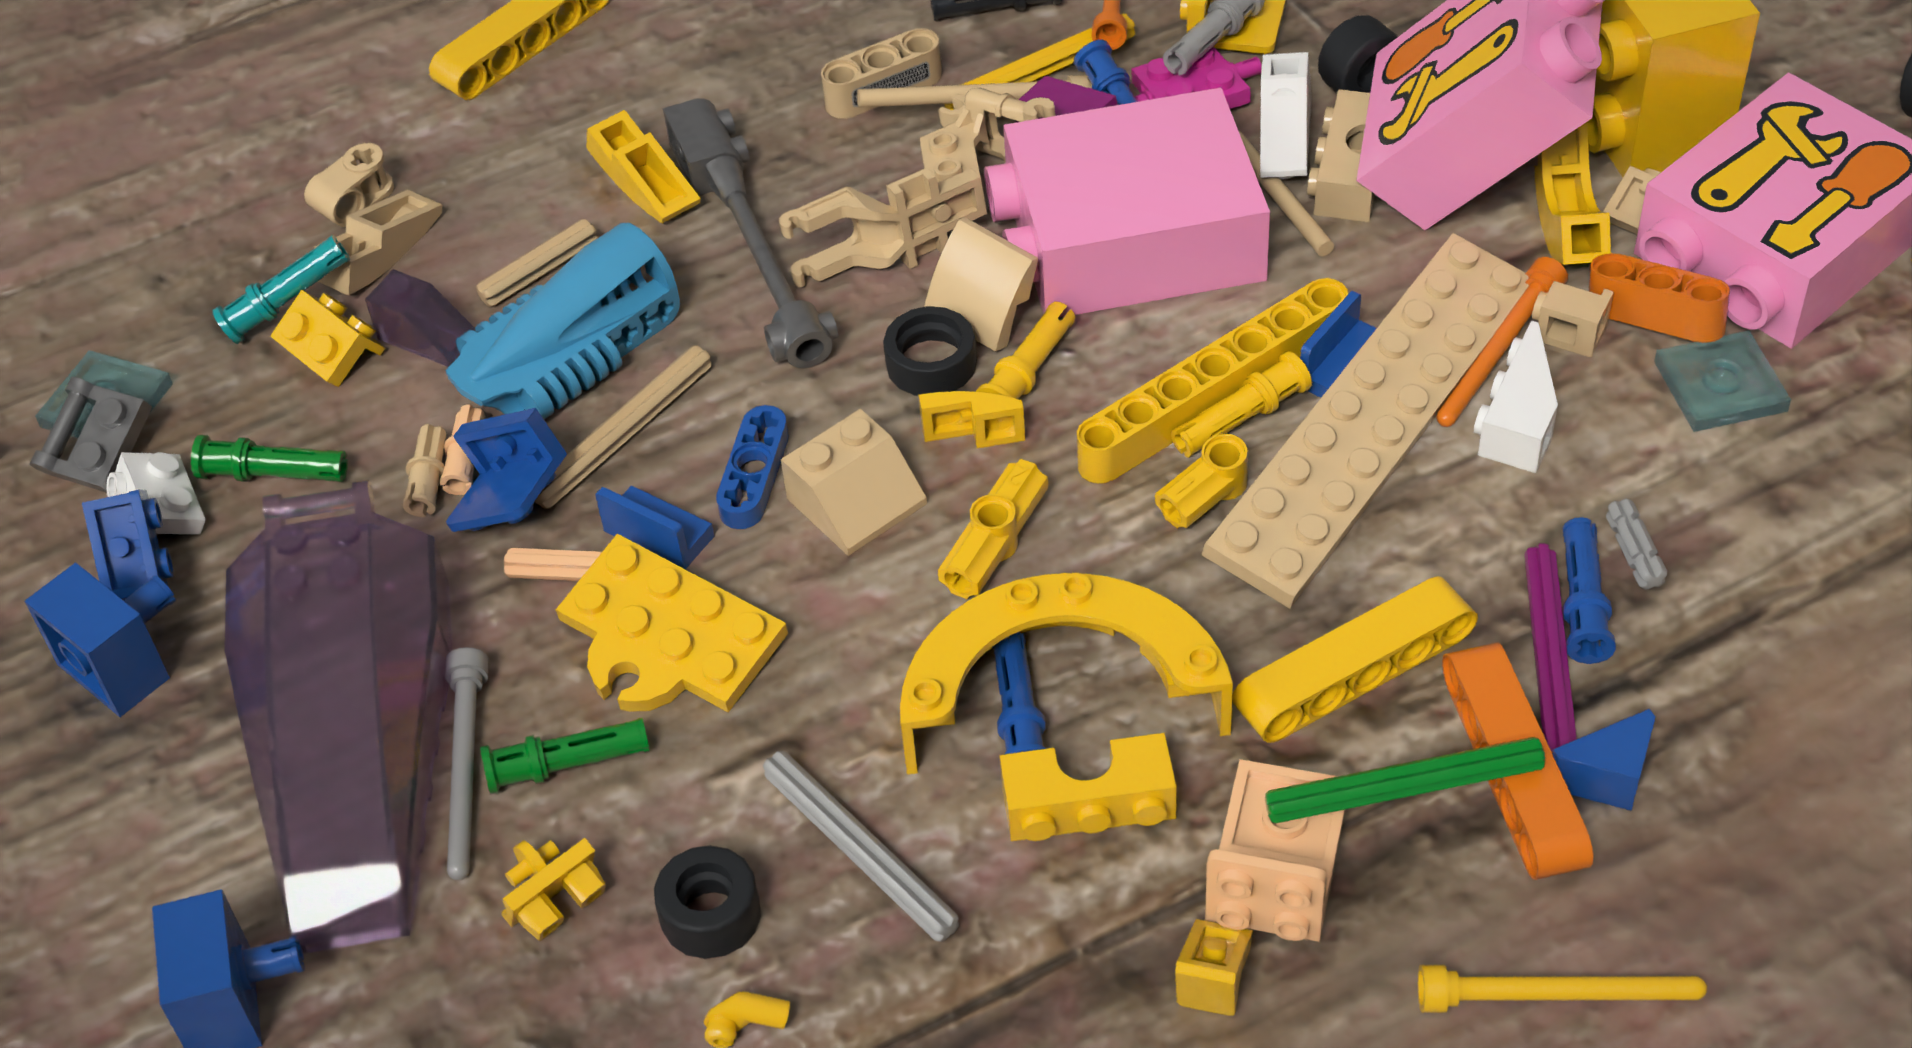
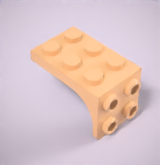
M1239 759L1219 850L1210 851L1207 860L1205 921L1216 922L1223 927L1236 930L1247 928L1274 933L1290 941L1306 939L1320 942L1346 809L1273 823L1266 810L1265 793L1273 789L1337 776Z

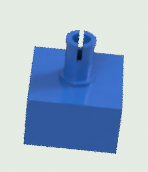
M75 562L24 601L57 665L119 717H122L170 679L145 626V623L176 601L173 597V592L159 577L152 576L147 583L125 600H122Z
M222 889L152 906L160 1006L183 1047H261L262 1037L256 982L305 971L304 956L298 936H290L288 939L251 948Z

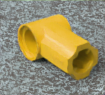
M1225 433L1209 438L1203 444L1202 456L1155 493V504L1163 513L1164 518L1177 529L1179 527L1188 528L1219 501L1235 499L1246 490L1248 483V450L1241 438Z

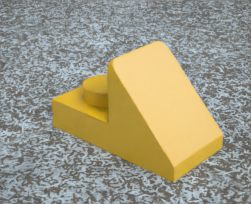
M1196 919L1176 963L1177 1003L1183 1007L1233 1016L1236 1012L1241 973L1250 952L1253 930H1236L1223 927L1218 923Z

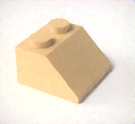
M861 409L781 459L787 499L848 556L927 505L926 495L892 436Z

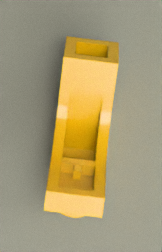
M1586 122L1538 154V165L1534 166L1537 205L1543 234L1550 255L1562 265L1591 263L1597 256L1611 253L1610 215L1608 212L1600 211L1597 207L1591 186L1588 123Z

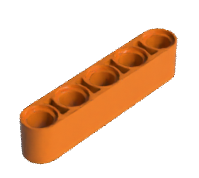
M1496 642L1444 654L1442 667L1445 683L1473 749L1530 737L1539 738L1544 749L1545 766L1543 769L1488 780L1530 877L1533 880L1590 868L1593 864V849L1587 828L1502 645Z

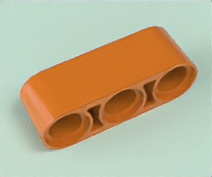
M1616 253L1603 254L1592 260L1590 265L1589 292L1601 295L1604 289L1614 291L1609 319L1701 343L1720 340L1725 335L1730 289L1724 281Z

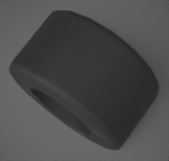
M1359 15L1344 21L1331 32L1320 51L1318 72L1322 80L1337 93L1339 89L1370 93L1377 52L1399 36L1370 15Z
M712 845L690 848L674 856L661 869L654 886L655 907L661 930L670 945L687 956L702 959L726 956L743 947L756 931L761 917V910L754 873L743 857L728 848ZM718 893L728 896L721 905L711 910L697 911L687 907L694 899L703 894Z

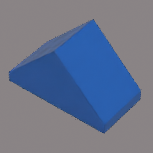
M1650 709L1553 749V757L1571 795L1632 811L1656 718Z

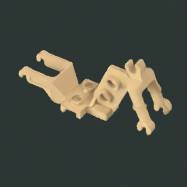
M972 88L965 96L954 95L952 97L954 110H949L945 107H941L938 110L943 128L919 139L924 169L886 185L890 205H886L851 187H844L782 214L779 218L782 235L787 239L794 237V228H800L804 232L809 233L841 218H852L853 233L847 240L808 258L800 259L791 266L794 284L798 287L805 286L804 277L811 276L816 281H822L855 266L876 269L888 268L899 257L911 269L918 266L917 257L935 249H938L942 254L948 241L947 232L954 229L959 219L966 217L973 221L987 214L975 149L1003 158L1004 162H1006L1004 137L999 134L996 116H1004L1019 122L1034 120L1040 117L1056 116L1054 102L1043 97L1024 102L1015 99L1014 96L1008 93L999 94L983 88Z

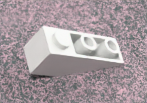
M1308 52L1263 55L1260 133L1261 178L1279 177L1280 179H1288L1294 176H1307L1312 100Z
M1531 321L1523 339L1514 338L1506 362L1509 368L1507 372L1498 371L1490 394V399H1493L1490 406L1482 404L1475 421L1474 433L1481 435L1478 456L1537 473L1552 440L1558 403L1538 322Z

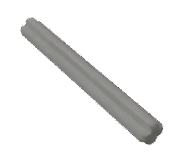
M777 751L772 757L766 759L763 764L765 777L935 941L943 942L956 932L959 927L957 922L958 915L787 752Z

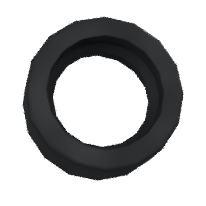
M934 306L911 309L898 316L886 329L883 340L886 368L889 379L899 389L914 396L935 392H950L963 387L974 375L977 363L975 335L972 325L960 313L945 307ZM931 340L943 341L957 348L953 355L930 363L914 361L903 355L908 348L915 344Z

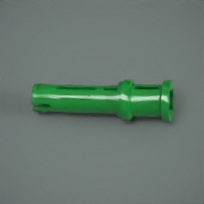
M197 435L192 445L191 470L193 476L199 479H205L209 474L234 476L236 481L241 482L250 480L254 476L344 482L347 475L348 459H346L347 453L342 450L324 451L290 447H267L256 445L249 438L241 437L236 442L211 440L208 435Z
M642 717L625 723L591 729L541 741L540 736L534 737V735L526 736L524 743L493 750L489 745L480 747L490 795L498 793L502 786L533 780L536 784L544 783L545 779H549L548 773L598 763L630 754L650 752Z

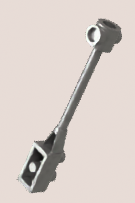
M693 99L663 108L668 140L687 181L698 196L714 191L723 203L731 209L779 308L772 318V323L764 326L766 342L774 362L787 359L792 366L797 368H809L818 365L830 354L832 340L838 338L834 317L831 311L818 314L812 303L795 300L746 200L743 163L749 162L750 158L744 138L742 136L730 137L736 134V129L729 109L717 111L714 104L706 99Z

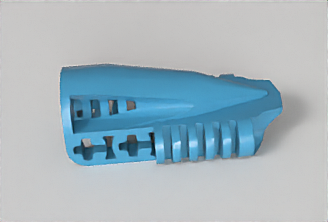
M620 223L581 249L544 286H535L530 290V295L523 294L517 298L516 304L509 303L502 310L503 313H494L489 317V322L482 321L476 325L475 331L469 330L456 339V345L460 356L445 372L448 379L462 396L480 406L496 408L504 415L536 408L545 420L554 413V408L561 409L568 403V399L574 400L581 395L582 390L587 391L593 387L595 380L601 381L609 375V371L614 372L622 366V357L657 334L674 320L680 308V299L673 272L663 253L649 236L631 223ZM644 264L646 273L654 278L648 283L641 273V267ZM632 282L638 288L632 291L629 285ZM620 294L622 297L617 299L616 296Z

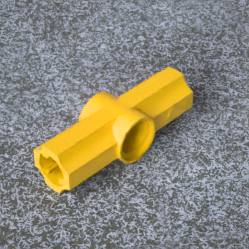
M1019 459L1016 463H1009L989 494L978 498L972 504L969 524L938 569L939 581L950 590L951 594L965 599L972 595L978 596L1000 561L1010 558L1016 552L1018 547L1017 535L1047 491L1049 485L1048 476L1043 474L1036 464L1023 459Z

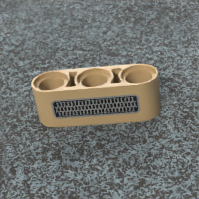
M913 29L827 63L821 71L827 113L836 118L846 119L877 108L858 107V89L924 87L936 84L942 75L938 35L928 29Z

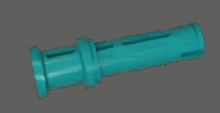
M331 235L315 249L263 284L258 282L255 284L251 283L245 287L246 293L226 307L217 306L212 310L214 318L224 333L234 343H241L245 340L244 334L264 320L271 322L276 319L277 314L280 313L279 308L297 296L301 290L305 291L324 276L350 261V256L340 242L337 244L338 239Z

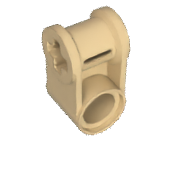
M362 143L350 148L345 155L324 171L316 174L309 181L304 194L305 202L309 207L335 224L346 227L347 215L388 198L393 192V179L383 168L384 154L382 149L373 143Z

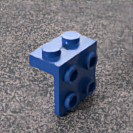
M536 408L464 423L460 426L453 437L480 475L448 517L446 524L452 532L467 529L477 531L488 525L504 522L509 524L517 523L532 512L534 501L543 488L556 477L555 471L567 455Z

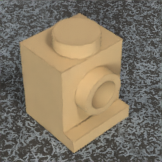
M1556 281L1553 282L1548 293L1540 291L1533 308L1532 319L1538 320L1543 343L1592 358L1608 326L1614 291L1604 289L1602 294L1599 295Z

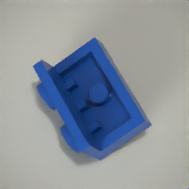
M139 489L121 495L82 502L98 578L103 585L121 599L130 596L154 575L163 580L168 586L167 578L174 577V570L168 548L160 549L156 529L163 527V522L156 498L149 499L147 490Z

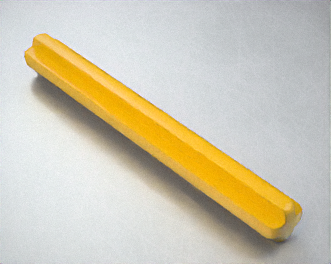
M1121 14L1127 21L1126 40L1135 35V23L1127 14ZM1092 27L961 85L1034 82L1074 64V57L1077 52L1088 43L1093 42L1091 37ZM953 103L944 104L945 108L954 110Z

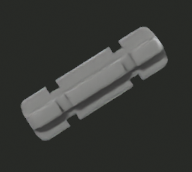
M1627 498L1620 502H1611L1608 505L1609 511L1606 514V518L1612 530L1618 532L1615 534V537L1629 566L1635 569L1632 573L1638 585L1645 590L1652 587H1661L1665 583L1668 571L1662 559L1656 556L1658 551L1644 522L1638 518L1640 514L1635 503Z

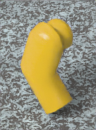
M747 991L736 992L709 1009L704 1019V1025L706 1026L705 1040L713 1047L727 1048L734 1043L737 1031L750 1023L783 1030L789 1014L790 1001Z

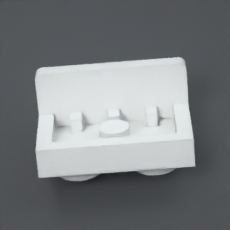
M121 452L115 472H111L107 479V496L121 495L139 489L147 490L149 499H157L162 515L163 527L157 528L156 534H201L206 519L180 455L162 452Z

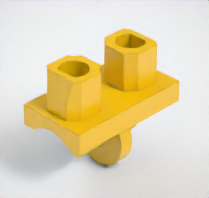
M583 838L561 856L546 865V863L560 854L554 842L550 840L535 850L527 841H521L513 847V852L519 863L506 872L505 876L514 887L526 878H530L503 898L502 902L506 909L501 912V915L511 928L520 923L537 940L542 941L555 931L564 920V916L550 900L553 896L565 888L582 909L605 892L606 884L597 867L593 864L595 849L586 838Z

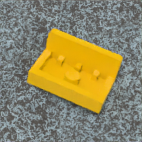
M303 290L300 291L270 335V337L324 380L337 387L340 386L365 348L380 356L386 349L372 337L376 329L355 315H352L350 319L344 316L348 308L326 293H323L318 299Z

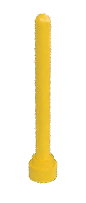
M1420 965L1418 969V1000L1421 1013H1446L1448 1007H1458L1459 1001L1700 1000L1707 993L1705 981L1697 976L1459 977L1457 971H1447L1445 965Z

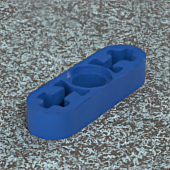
M762 405L749 410L743 417L716 495L720 519L730 528H750L756 525L764 515L789 439L786 416L782 410L775 406ZM765 427H768L764 435V443L759 442L758 433H763ZM752 460H759L766 464L762 470L754 473L744 472L740 469L744 463ZM742 490L747 491L748 501H743L741 506L737 507L742 498Z

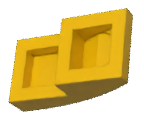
M972 391L919 394L921 426L925 442L972 434L974 435L977 449L1025 441L1022 400L1004 395Z

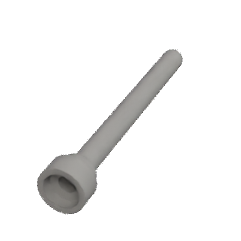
M469 647L458 648L449 652L446 656L445 679L450 684V688L455 692L447 873L453 880H463L467 877L470 870L477 692L482 689V685L488 680V656L479 649Z

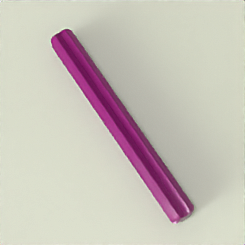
M1539 543L1537 547H1531L1526 550L1524 559L1542 733L1551 752H1553V749L1572 742L1577 737L1556 552L1549 549L1548 544Z

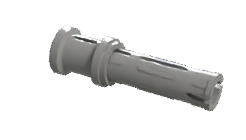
M1214 0L1211 2L1206 17L1164 53L1163 61L1166 68L1173 74H1176L1177 71L1178 75L1185 74L1223 36L1234 35L1239 32L1247 17H1253L1262 10L1264 0Z

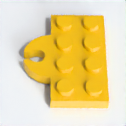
M619 534L615 535L556 608L560 621L593 638L588 649L587 668L597 693L603 700L612 694V684L618 676L625 673H633L639 676L638 681L632 687L621 690L617 698L620 709L629 712L651 711L671 703L686 689L729 713L788 635L787 625L784 621Z

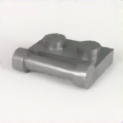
M71 377L65 389L69 395L42 450L35 451L29 465L45 474L107 493L109 474L115 472L121 452L131 453L152 406L144 399L96 386L77 377ZM86 403L94 404L68 460L60 459Z

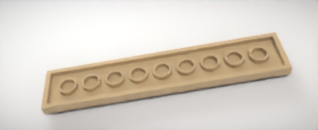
M1452 233L1207 540L1202 556L1290 609L1435 419L1442 405L1529 286L1525 283L1529 276L1525 275V272Z

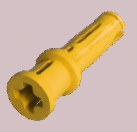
M1061 302L1050 303L1046 312L1012 356L1000 359L994 367L993 378L989 383L980 385L976 392L1004 395L1019 399L1021 395L1030 393L1035 385V372L1066 331L1074 324V312L1070 309L1063 319L1059 320L1058 317L1067 305Z
M1286 351L1279 356L1278 363L1262 373L1252 372L1246 377L1243 387L1199 413L1188 422L1174 428L1171 431V438L1175 447L1181 454L1184 453V456L1189 458L1201 450L1203 444L1214 435L1226 434L1258 413L1270 414L1276 411L1279 407V402L1295 392L1304 393L1311 388L1312 379L1306 365L1295 353Z

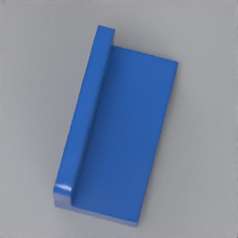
M1353 290L1301 348L1300 359L1306 365L1312 379V386L1307 391L1320 398L1377 329L1359 320L1361 294Z
M632 485L623 495L605 487H601L595 494L604 532L613 536L619 534L685 570L715 537L712 523Z

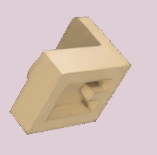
M1632 166L1628 168L1603 211L1609 213L1611 224L1637 235L1647 183L1661 172L1649 168L1645 169V171Z

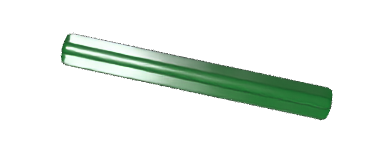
M1530 737L1269 790L1265 793V805L1271 822L1280 823L1541 770L1545 766V753L1539 738Z

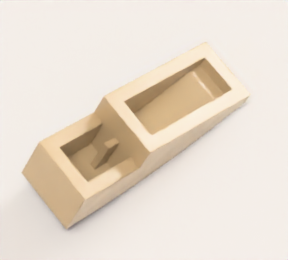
M405 190L347 215L346 233L336 238L338 239L337 244L340 242L344 246L351 260L342 264L318 282L348 296L369 285L390 270L428 232L441 215L442 204L410 190Z

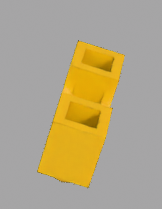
M1165 733L1110 740V768L1105 774L1092 780H1077L1063 773L1057 763L1055 748L999 755L1002 791L1011 841L1025 839L1041 841L1054 835L1076 832L1098 833L1112 827L1134 824L1151 826L1163 820L1176 819V783Z

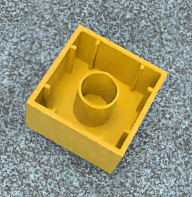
M1604 0L1602 2L1599 34L1602 61L1596 69L1592 119L1587 121L1589 151L1593 153L1605 151L1622 177H1624L1630 166L1642 171L1649 168L1662 172L1739 112L1760 12L1750 0Z

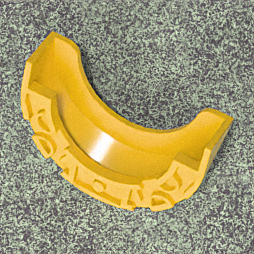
M1082 573L1045 574L1005 583L981 593L952 611L931 631L915 653L906 673L900 702V721L907 775L918 773L913 729L955 724L956 701L964 679L972 666L986 651L988 652L995 644L1017 632L1024 633L1046 627L1070 626L1093 629L1112 636L1116 632L1127 636L1140 646V653L1148 659L1160 675L1168 698L1211 693L1220 736L1231 735L1233 692L1231 675L1220 649L1199 622L1183 608L1148 588L1108 576Z

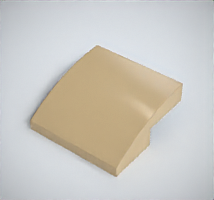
M961 218L954 227L939 258L924 307H945L960 313L972 325L976 341L995 352L1008 346L1017 305L1029 300L1038 258L968 218Z

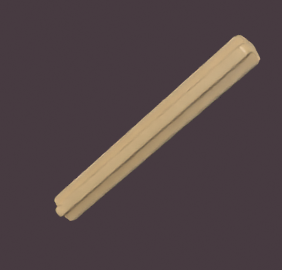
M698 345L691 346L571 450L555 471L556 477L543 488L534 502L543 509H550L703 375L712 365L709 353L706 350H702Z

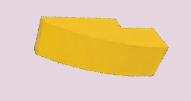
M626 110L587 129L586 149L615 184L634 203L659 222L664 223L700 204L701 198L651 132L644 135Z

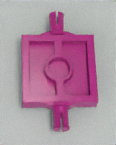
M1214 46L1183 75H1178V71L1176 74L1171 73L1166 68L1163 58H1157L1149 63L1131 68L1132 84L1141 93L1134 96L1138 102L1222 88L1230 109L1250 103V87L1243 79L1261 75L1262 64L1260 59H1257V56L1234 64L1225 60Z

